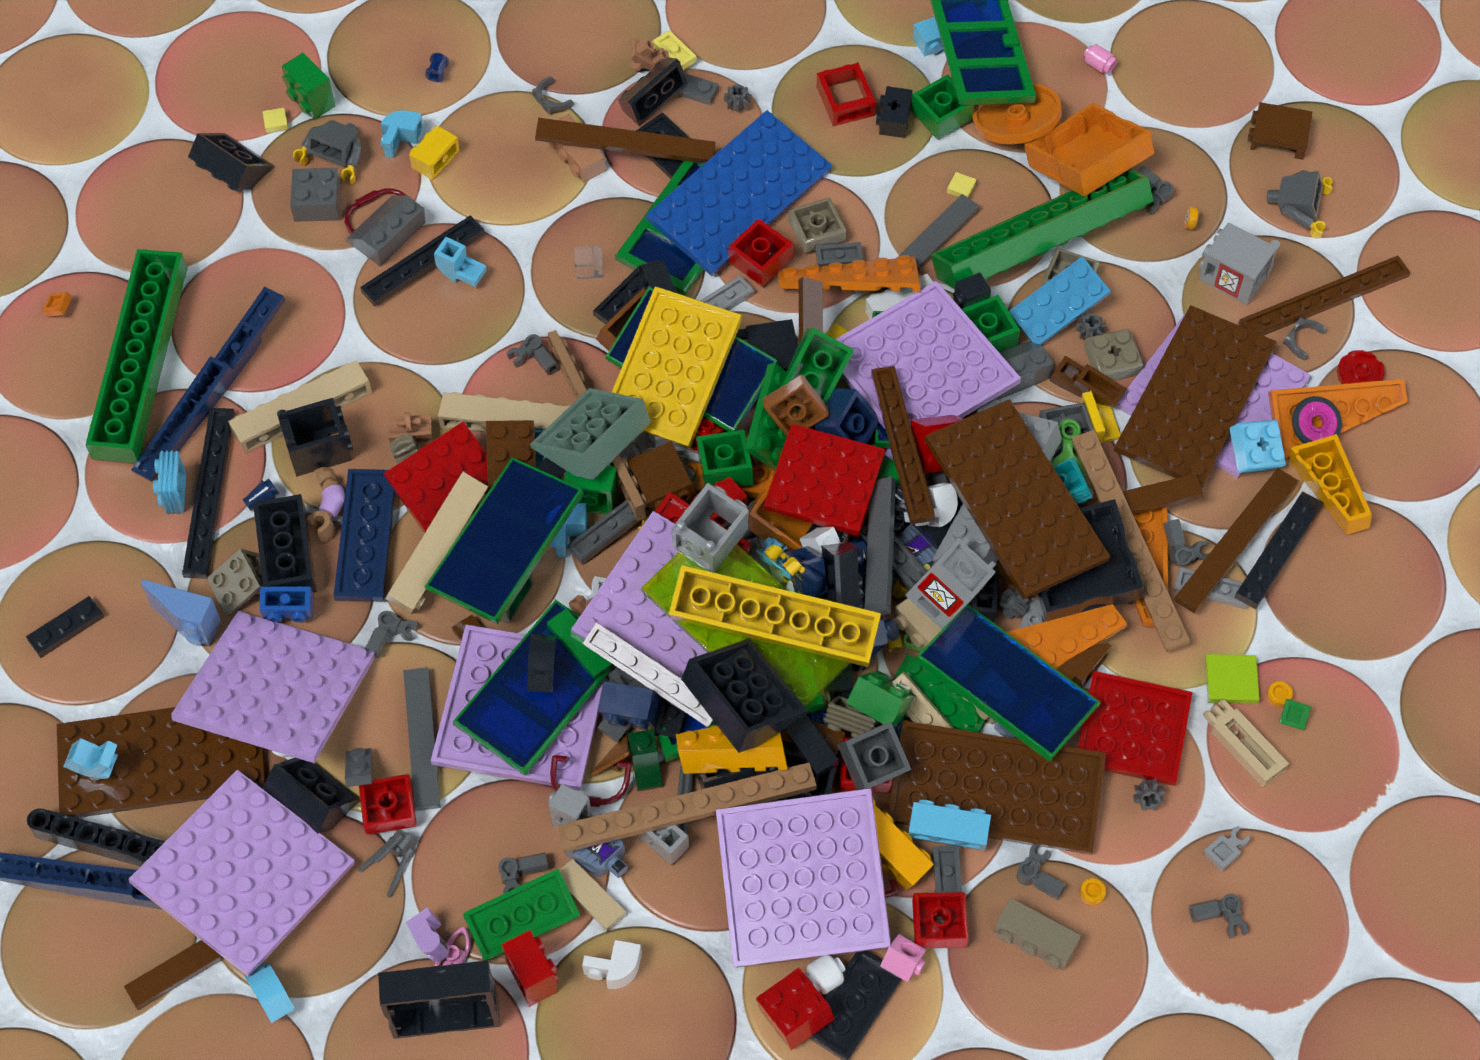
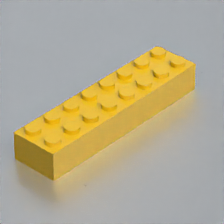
M681 565L669 616L673 620L869 667L881 613Z

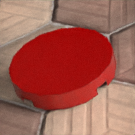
M1354 350L1349 352L1348 355L1343 356L1336 370L1341 384L1383 381L1385 375L1383 363L1379 362L1374 354L1364 350Z

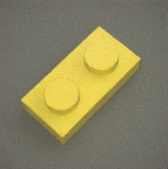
M670 30L652 41L656 50L663 48L668 51V57L677 58L683 70L697 62L696 55Z

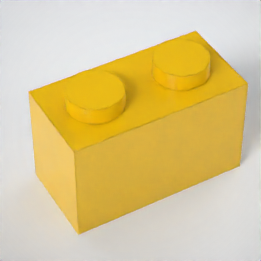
M436 125L425 134L424 139L417 146L411 149L409 154L411 168L433 180L460 151L458 137Z

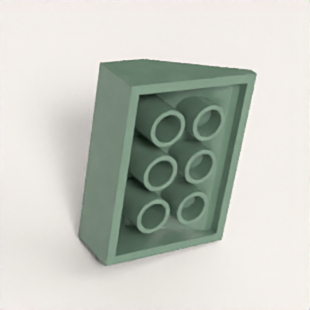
M589 388L530 445L532 449L574 476L593 480L623 449L643 432L651 421L643 399Z

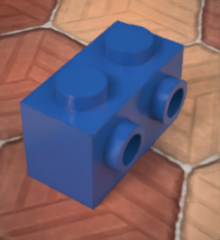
M311 587L260 588L259 611L264 619L272 622H281L282 619L305 622L307 619H313L314 594Z

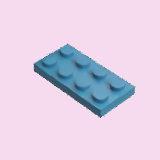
M1082 256L1009 310V313L1031 342L1043 345L1110 295L1111 291Z

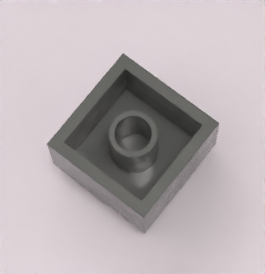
M338 168L293 169L290 207L294 222L339 220L341 180Z
M891 722L882 724L837 744L856 790L869 789L911 770Z

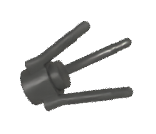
M397 830L393 837H390L358 869L362 872L374 861L379 863L389 852L396 857L403 855L387 893L388 897L393 895L408 858L414 852L410 848L414 843L413 839L406 832Z

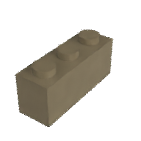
M1012 898L1006 904L994 929V933L1003 942H1012L1021 947L1024 953L1030 956L1036 955L1042 958L1048 966L1065 970L1081 938L1080 934Z

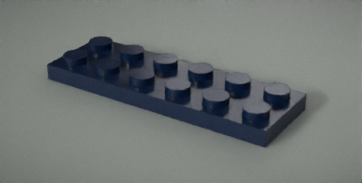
M348 469L333 595L335 601L384 602L395 491L383 475L388 470Z

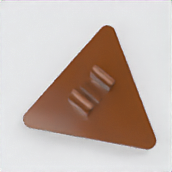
M625 734L619 744H615L590 772L592 776L608 767L618 772L621 768L616 767L618 761L630 762L628 757L630 745L627 734Z

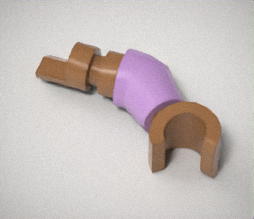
M321 467L315 470V474L322 487V501L319 511L309 515L306 520L311 528L316 529L319 525H323L318 528V537L321 542L326 543L335 536L336 527L331 519H335L344 506L345 492L343 487L338 484L334 472L328 467Z

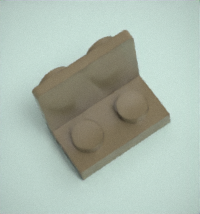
M240 548L207 578L225 615L231 616L253 595H260L263 580L258 553Z

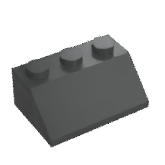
M407 195L391 196L346 238V242L381 266L426 223L424 207Z
M1027 341L1000 352L1001 356L1021 377L1020 384L996 398L997 400L1051 378L1053 362L1042 345Z

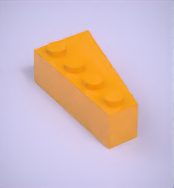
M1337 434L1291 447L1289 462L1316 497L1324 502L1323 506L1344 533L1348 535L1369 529L1372 513Z
M718 726L676 734L677 747L684 774L716 773L718 769L740 772L741 768L754 767L755 771H766V767H778V770H788L780 732L761 745L740 753L737 752Z
M873 799L880 860L882 862L881 868L905 890H909L934 864L930 861L929 854L921 848L918 849L912 843L911 836L906 831L899 830L893 824V818L887 812H882L875 805Z

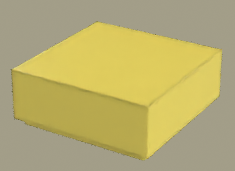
M285 108L262 111L266 133L288 129Z
M956 172L947 188V193L956 197L963 194L969 198L977 179Z

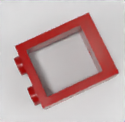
M859 62L817 73L816 87L833 127L875 116L876 102ZM856 80L863 98L836 105L829 86Z

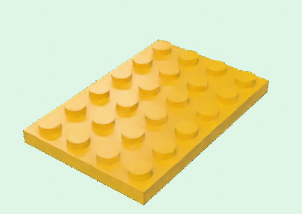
M655 286L611 392L643 399L651 421L643 430L644 433L691 448L742 322V315Z

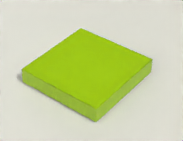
M1206 654L1205 669L1208 703H1218L1222 699L1227 703L1233 704L1259 703L1256 655Z

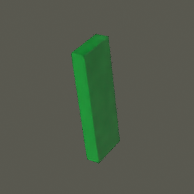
M566 608L549 620L547 627L595 680L614 666V664L582 644L584 640L571 632L577 619Z

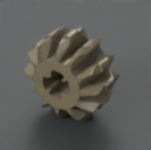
M411 434L401 435L390 442V448L397 464L420 450L419 445Z

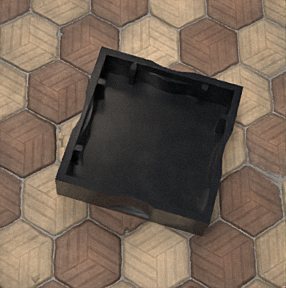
M1115 499L1080 508L1110 555V559L1099 566L1038 593L1046 622L1113 604L1116 606L1143 598L1144 586L1134 556L1127 545L1125 528Z
M488 960L378 973L380 1006L385 1018L388 1019L393 1039L500 1027L498 994Z

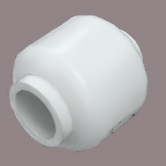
M824 955L807 965V973L805 975L820 993L827 994L843 983L844 976L842 972L845 971V967L838 957L833 959L830 955Z

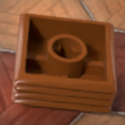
M803 375L798 376L763 398L764 409L786 436L789 433L791 424L810 428L829 416L828 407Z

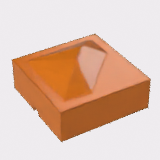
M68 292L51 293L42 313L46 317L64 315L72 296Z

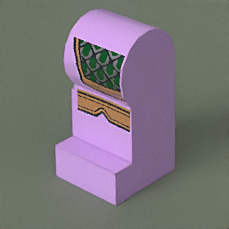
M428 907L406 922L418 947L431 961L440 962L447 957L449 945L439 936L436 930L442 924Z

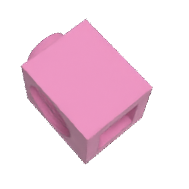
M898 934L891 943V947L888 948L880 966L908 982L913 974L918 976L926 963L922 960L926 949Z

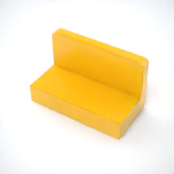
M1092 391L1082 393L1080 403L1084 402L1086 404L1093 428L1100 443L1118 440L1121 434L1111 407L1096 403Z

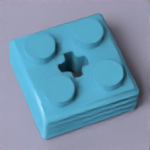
M1277 420L1244 422L1230 427L1239 473L1276 470L1286 466Z
M166 450L165 453L161 451L159 459H155V473H158V480L153 481L154 494H158V506H163L166 514L169 512L171 514L174 512L177 514L179 512L183 513L185 507L186 471L181 456L177 450L175 452L172 450L168 452Z

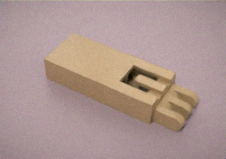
M1222 699L1218 702L1219 707L1214 705L1210 708L1211 712L1207 710L1203 713L1204 718L1213 727L1211 733L1264 788L1285 772L1289 763L1238 709L1234 710ZM1233 725L1245 736L1244 739L1239 740L1236 737L1239 732L1231 728Z

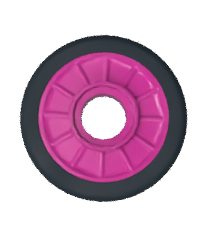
M1312 396L1302 400L1296 406L1292 415V426L1298 439L1305 444L1335 434L1339 436L1342 428V419L1337 407L1331 401L1323 397ZM1313 416L1320 417L1322 420L1321 428L1318 429L1312 425Z

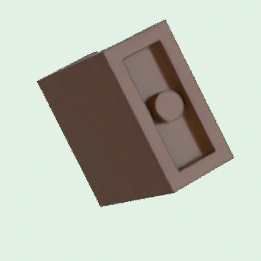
M1259 102L1258 110H1253L1250 122L1254 124V128L1250 127L1247 140L1251 141L1250 149L1255 150L1257 143L1294 149V158L1303 160L1308 145L1313 111Z
M672 441L627 460L632 475L635 476L651 513L655 512L669 492L685 502L696 497L693 484Z

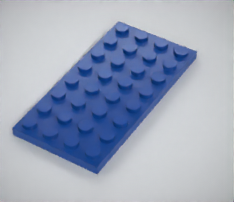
M766 110L649 211L645 219L709 275L713 276L728 263V246L757 219L762 220L767 225L774 222L830 172L833 165Z

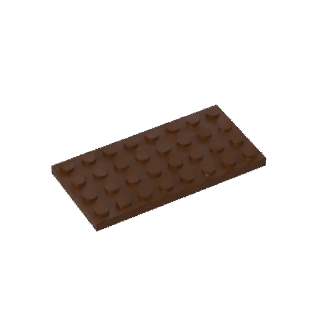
M1190 305L1114 447V452L1174 478L1197 474L1202 489L1231 434L1230 427L1236 424L1277 341Z
M1010 399L925 436L924 441L1023 600L1109 561L1110 555Z
M175 707L57 724L59 813L81 818L209 799L236 770L240 771L260 788H263L266 782L264 748L173 721L172 712ZM80 738L97 746H101L107 741L117 744L114 753L118 754L110 777L107 779L87 777L63 767L72 744Z
M903 721L899 742L911 770L893 779L888 814L893 818L894 823L910 825L913 803H919V800H929L934 802L935 806L945 807V804L959 806L960 810L970 811V809L975 808L986 811V814L991 815L988 838L1028 845L1037 844L1040 847L1092 855L1106 753L1063 746L1049 762L1020 739Z

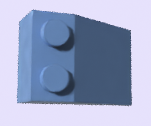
M142 580L143 590L151 607L191 644L197 646L201 644L211 645L221 622L212 598Z

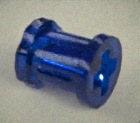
M433 53L430 56L431 63L425 71V76L428 80L438 83L444 79L443 72L449 64V59L441 53Z

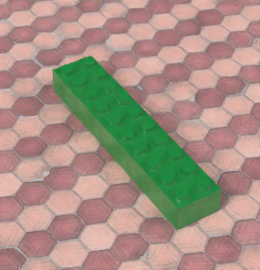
M1129 169L1085 197L1071 190L930 254L936 277L953 289H955V282L979 272L985 280H988L990 276L998 272H1006L1011 266L1025 263L1035 255L1045 254L1049 249L1068 243V240L1075 237L1084 236L1094 228L1104 227L1107 225V222L1123 218L1131 211L1143 209L1147 204L1153 202L1149 178Z
M137 249L85 444L92 460L136 463L140 458L188 269L181 252Z

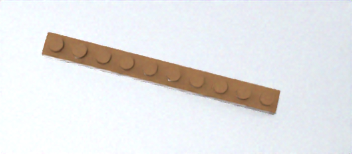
M556 330L548 333L550 349L556 361L560 364V369L577 400L589 388L586 389L584 386L585 379L582 372H577L576 370L577 364L573 354L569 355L567 352L568 345L565 338H560ZM618 454L609 465L616 467L617 482L636 520L639 521L646 518L645 508L648 507L644 494H639L637 491L639 487L635 476H630L628 473L630 469L625 457L621 458Z
M1095 430L1073 437L1072 444L1098 502L1116 500L1125 528L1126 542L1134 556L1144 586L1142 600L1165 651L1168 652L1189 644L1190 639Z
M810 763L787 768L788 770H778L558 825L564 853L714 816L717 809L761 804L816 790V783Z

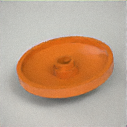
M1021 82L1004 85L992 91L1024 90ZM1033 83L1036 93L1035 102L975 105L972 114L974 127L980 136L995 143L1020 144L1036 140L1049 133L1059 123L1062 116L1060 98L1049 87Z

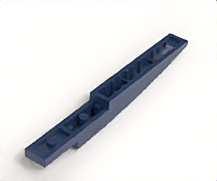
M264 286L216 357H209L131 469L132 472L152 482L158 475V473H155V459H159L160 452L163 451L165 453L166 450L168 452L171 450L175 452L182 448L209 414L210 408H213L261 344L262 339L260 336L285 302L283 295Z
M0 852V881L87 898L162 909L129 883V878L137 870Z

